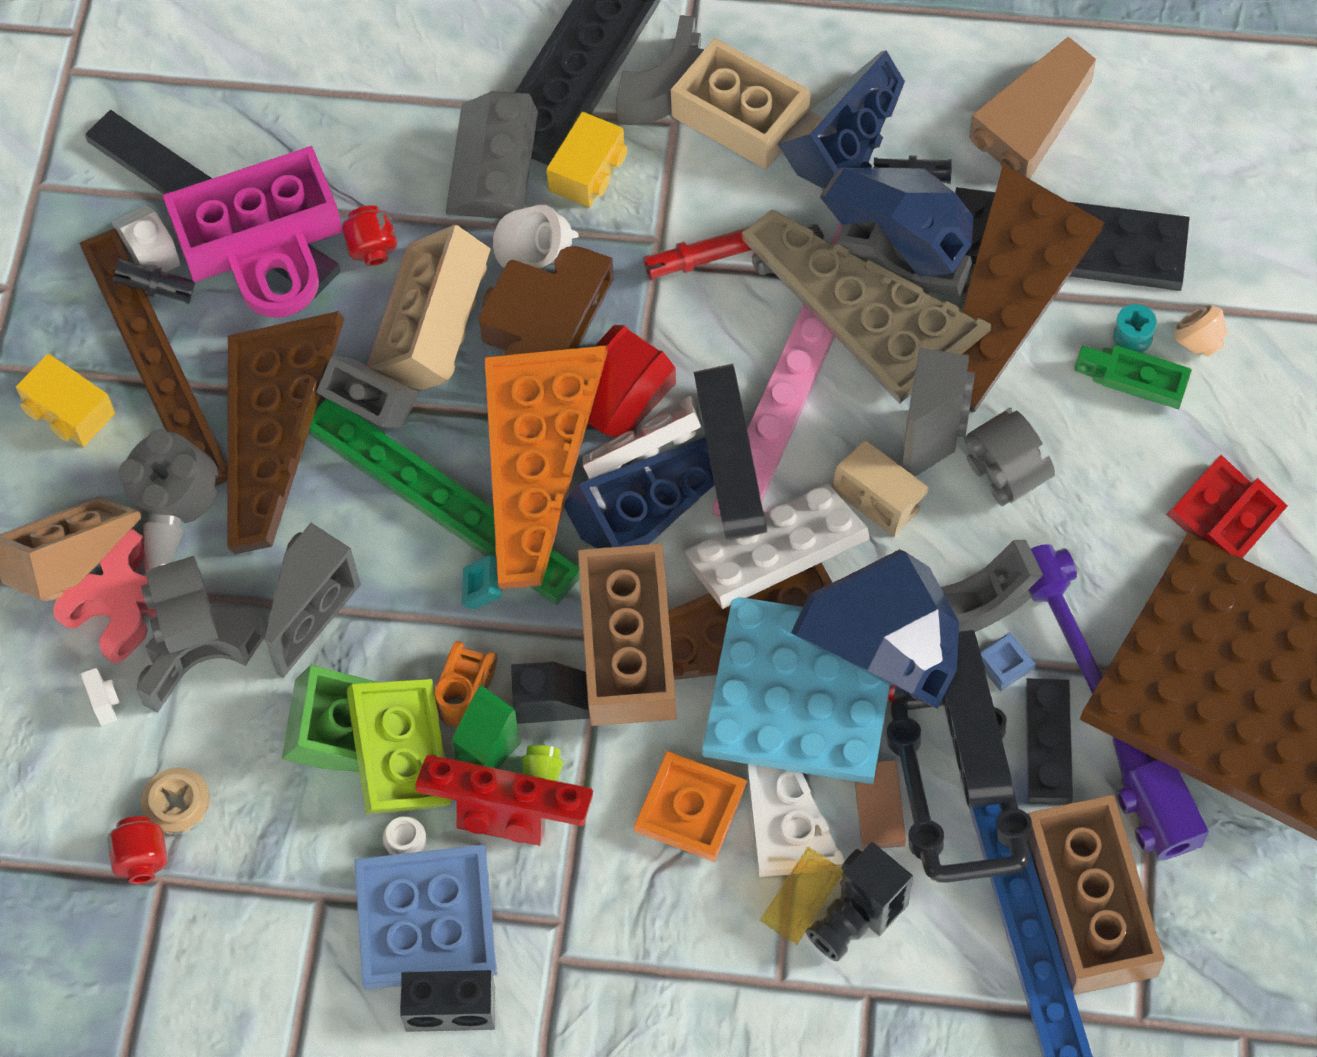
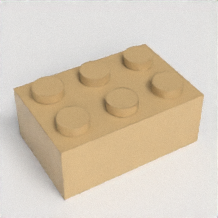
M714 38L671 89L672 117L767 170L782 151L777 143L801 118L809 113L810 90Z

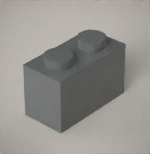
M331 356L316 391L321 396L380 427L403 428L418 395V391L354 358Z

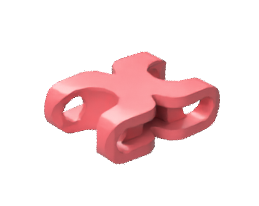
M130 529L99 562L104 572L103 575L89 573L79 585L65 590L64 595L55 602L53 609L54 619L68 628H77L92 616L105 615L110 617V623L100 636L99 646L102 655L113 663H120L125 660L145 640L148 629L143 617L145 615L157 617L155 608L148 610L141 590V585L148 583L147 577L135 573L144 559L145 553L144 537L134 529Z

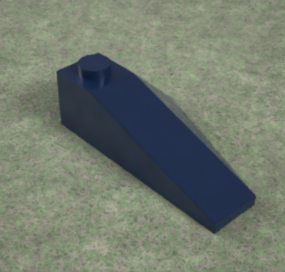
M887 50L876 55L801 118L777 143L799 177L825 189L840 168H872L869 160L873 150L881 145L883 136L880 135L883 124L886 118L892 116L905 83Z
M706 437L578 483L566 499L564 508L580 539L595 548L649 545L715 485Z

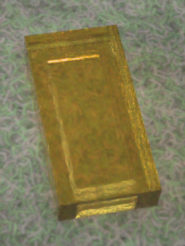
M807 846L759 921L795 945H798L842 877L843 870Z

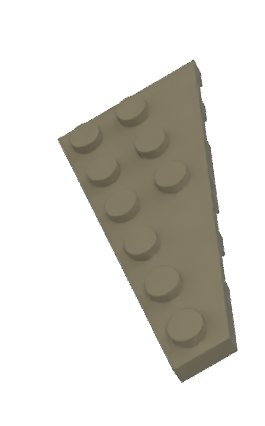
M773 209L742 232V240L899 404L912 394L919 348L962 354L991 331L990 323L980 318L975 320L960 312L959 307L948 301L943 303L924 293L923 288L870 260L865 262L850 254L849 249L838 243L833 245L813 234V230Z

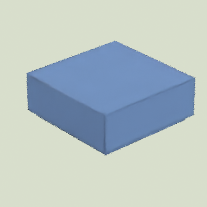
M1010 632L980 651L985 673L1000 692L1035 669L1036 663Z

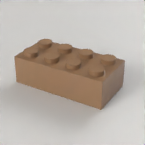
M663 543L578 550L588 706L591 726L677 720Z
M1109 795L1028 812L1032 820L1031 838L1028 846L1074 995L1158 977L1165 959L1115 796Z

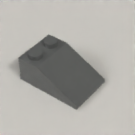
M310 523L302 533L298 532L287 545L264 638L275 670L283 678L361 585L351 548L313 523Z

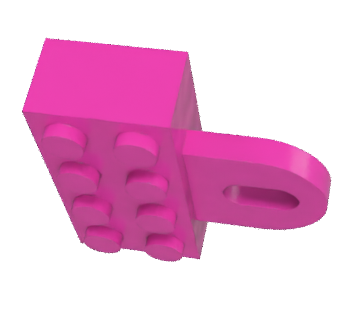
M312 146L162 195L193 282L232 270L246 305L254 312L267 317L278 318L296 314L307 307L314 299L319 286V277L308 244L342 233L337 205ZM273 268L285 269L292 282V289L283 295L271 292L265 278L269 270Z

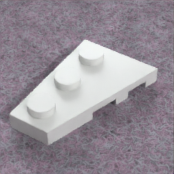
M691 395L679 402L682 409L673 415L658 413L648 419V422L641 427L643 432L637 435L633 431L625 432L584 455L583 467L589 479L622 468V464L635 458L637 461H641L655 456L659 453L658 447L673 441L674 444H680L696 435L695 430L700 428L701 424L698 409Z
M747 764L759 877L842 870L841 867L845 859L841 851H838L830 834V828L824 816H821L803 774Z

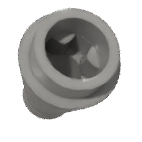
M150 514L148 522L143 524L144 573H146L145 570L173 561L184 530L181 528L182 520L180 518L170 515Z

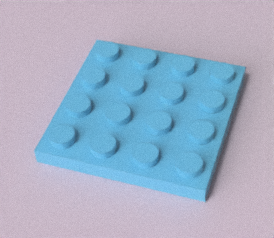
M742 597L733 599L702 749L703 757L873 785L890 686L855 665L817 649L791 634L790 632L803 607Z

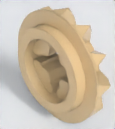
M170 768L159 772L149 780L141 796L143 815L150 818L151 822L162 827L163 831L169 835L179 831L188 833L190 828L196 823H203L204 814L211 807L210 794L206 782L199 774L186 768ZM164 793L176 798L185 794L183 800L188 809L174 807L169 811L170 805Z

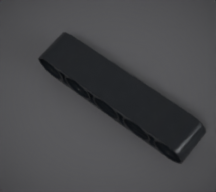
M734 364L695 371L696 389L726 541L767 533Z
M974 630L960 631L958 636L957 671L942 701L968 808L1010 803L1014 800L1012 778L977 637Z

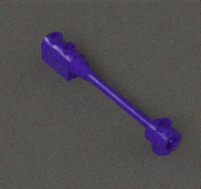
M1050 544L1033 547L1031 551L1043 576L1028 589V592L1034 602H1048L1093 694L1103 676L1063 596L1071 584L1070 581L1077 578L1072 556L1066 548L1055 551L1054 547ZM1113 737L1112 741L1123 786L1122 789L1116 791L1117 800L1123 813L1127 815L1135 812L1142 825L1135 828V837L1142 852L1147 853L1154 850L1158 860H1168L1203 847L1209 830L1179 770L1160 760L1154 761L1150 755Z

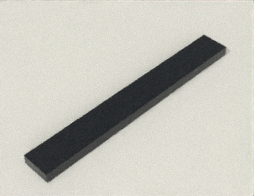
M111 109L85 134L89 144L162 194L213 179ZM308 244L319 277V286L314 297L316 298L341 270L337 262ZM273 268L276 272L290 280L285 269Z

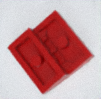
M1219 455L1166 515L1187 533L1189 532L1222 548L1232 556L1236 555L1243 558L1288 505L1259 478L1250 482L1225 457Z

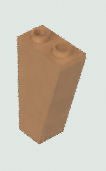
M1067 37L972 115L969 138L972 139V142L979 150L988 152L994 157L1001 167L1005 164L1030 179L1091 84L1096 58L1071 38Z

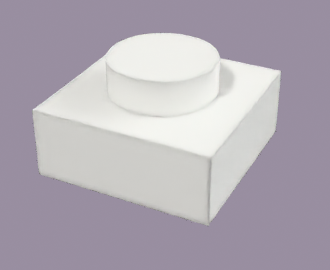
M97 668L81 673L92 708L101 726L117 721L113 705L120 703L112 680L103 681Z

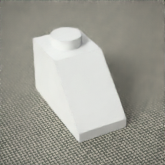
M147 205L112 221L113 227L116 229L135 264L154 268V265L162 267L161 271L168 272L181 265L173 239L156 211Z

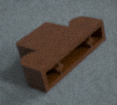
M579 246L566 247L559 251L558 256L554 260L555 274L516 260L508 261L495 287L490 286L483 298V309L478 317L482 341L485 344L505 350V355L579 348L614 280L613 258Z

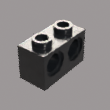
M872 841L863 851L860 849L854 850L844 861L841 867L843 873L840 881V899L851 905L863 917L868 927L880 937L908 907L913 875Z
M492 971L401 972L400 1017L405 1031L495 1030L496 987Z

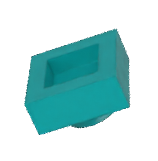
M488 555L463 568L462 606L476 610L502 597V589L498 585L497 557Z

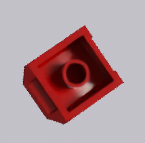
M613 325L595 346H606L607 356L588 424L601 433L613 437L633 431L676 385V368L665 353L630 331L626 325Z

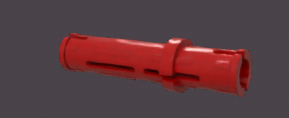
M749 227L688 245L686 242L677 243L674 249L645 255L643 257L644 266L661 263L659 267L646 270L648 278L655 280V278L681 270L683 273L692 272L695 266L751 251L752 249L742 240V232Z

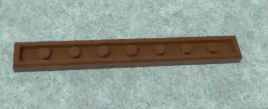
M114 228L80 242L82 252L165 431L183 436L214 461L218 470V476L215 475V486L227 482L228 466L146 292L119 283H112L118 259L121 258L131 262L116 229Z

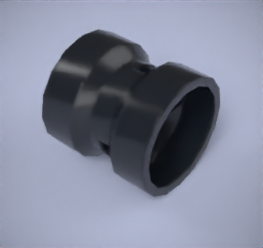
M835 899L827 908V917L814 921L806 930V934L820 952L837 962L847 953L850 940L860 939L867 932L868 925L851 905L841 899Z

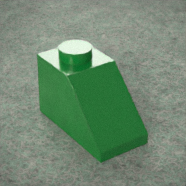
M482 685L476 690L452 738L456 756L454 759L499 769L521 744L515 709Z

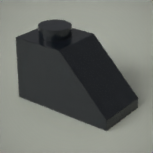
M554 661L511 665L513 708L515 709L517 724L590 719L585 671Z

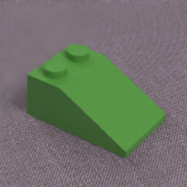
M310 665L294 682L282 759L321 769L359 772L346 689L351 684L375 683L377 681Z

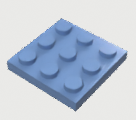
M485 844L355 859L362 982L365 990L401 986V972L491 970L493 976L497 975Z

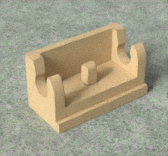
M866 440L837 465L832 483V488L841 498L893 537L918 513L921 507L917 503L925 497L929 489L926 484Z

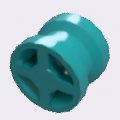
M1131 304L1122 308L1117 315L1113 333L1115 345L1140 353L1148 350L1152 344L1157 324L1154 312L1141 304Z

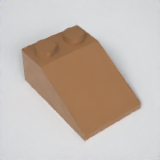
M97 497L0 534V577L2 584L19 590L21 593L38 598L41 601H51L64 595L65 590L79 585L141 519L139 510Z

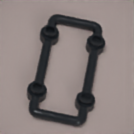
M905 694L894 699L890 710L892 722L887 727V744L890 750L897 756H900L914 822L908 833L909 849L912 854L922 860L926 875L933 881L949 883L1010 875L1026 868L1029 862L1027 843L1031 838L1032 820L1025 811L1018 809L1014 789L1013 802L999 804L1001 813L996 820V836L1005 847L1010 849L1011 856L949 865L940 864L939 854H941L944 848V831L938 823L931 821L916 753L921 746V727L908 716V710L930 708L932 706ZM994 707L1003 739L1006 734V715L1003 711Z

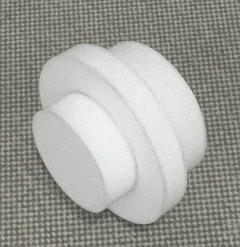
M398 817L385 827L382 837L383 844L390 855L421 852L426 844V832L423 825L415 818Z

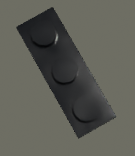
M1027 678L1025 701L1028 804H1071L1073 800L1069 679Z

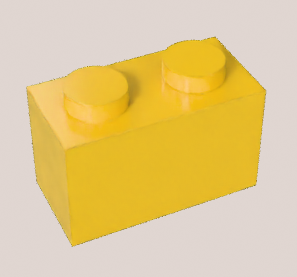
M582 112L546 169L549 191L590 208L597 195L602 196L605 193L614 167H620L626 157L627 146L624 145L623 128Z
M49 353L16 386L22 400L20 406L29 417L35 421H39L42 418L50 424V428L59 438L66 442L72 439L83 448L116 414L106 392Z

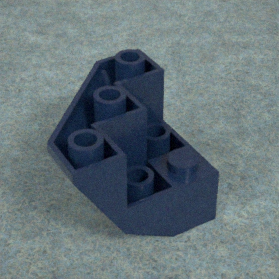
M840 168L820 195L822 201L841 225L875 221L919 277L954 273L972 244L973 215L954 191L926 169Z
M900 549L811 593L790 632L815 648L845 660L899 692L937 709L957 671L959 621L931 568Z

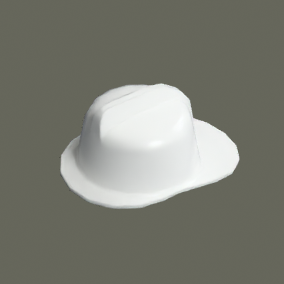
M536 205L515 210L506 214L501 219L493 235V250L496 260L503 268H505L508 261L516 260L540 269L554 264L559 251L570 247L572 240L579 236L578 232L571 230L567 219L556 213L553 208L548 205Z

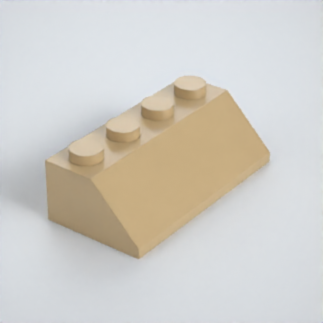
M456 224L409 243L367 365L408 387L420 390L448 382L455 370L454 361L459 346L466 336L465 327L469 315L476 305L477 299L475 296L480 281L487 271L486 262L491 249Z

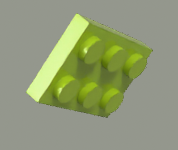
M432 679L351 684L346 690L365 813L375 814L444 808L452 804V799L418 793L415 790V783L425 757L433 755L445 758Z

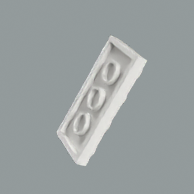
M828 483L764 513L767 533L726 541L723 532L685 550L684 555L687 565L721 608L724 609L730 606L732 600L737 597L747 598L853 548L870 538L867 526Z

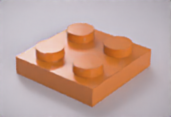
M667 751L634 824V832L715 862L746 791L747 780Z

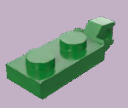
M1082 345L1074 369L1077 372L1092 377V381L1102 386L1178 410L1192 371L1189 367L1118 345H1114L1113 349L1103 347L1102 351Z

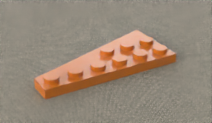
M606 346L485 357L497 574L500 589L542 585L607 356Z

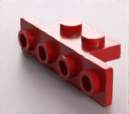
M433 755L425 757L415 783V790L418 793L456 800V829L538 846L541 845L545 833V819L583 826L593 799L592 788Z

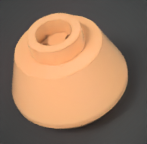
M1211 304L1200 307L1188 314L1174 329V339L1176 342L1193 354L1203 353L1204 356H1209L1221 349L1225 344L1223 338L1227 335L1222 309Z

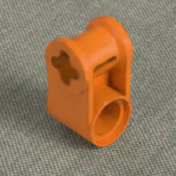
M455 641L435 688L439 718L443 723L451 727L459 726L476 690L481 685L485 688H488L497 666V653L490 651L488 654L465 648L463 642ZM454 697L464 699L460 704L453 705L447 703L449 699Z

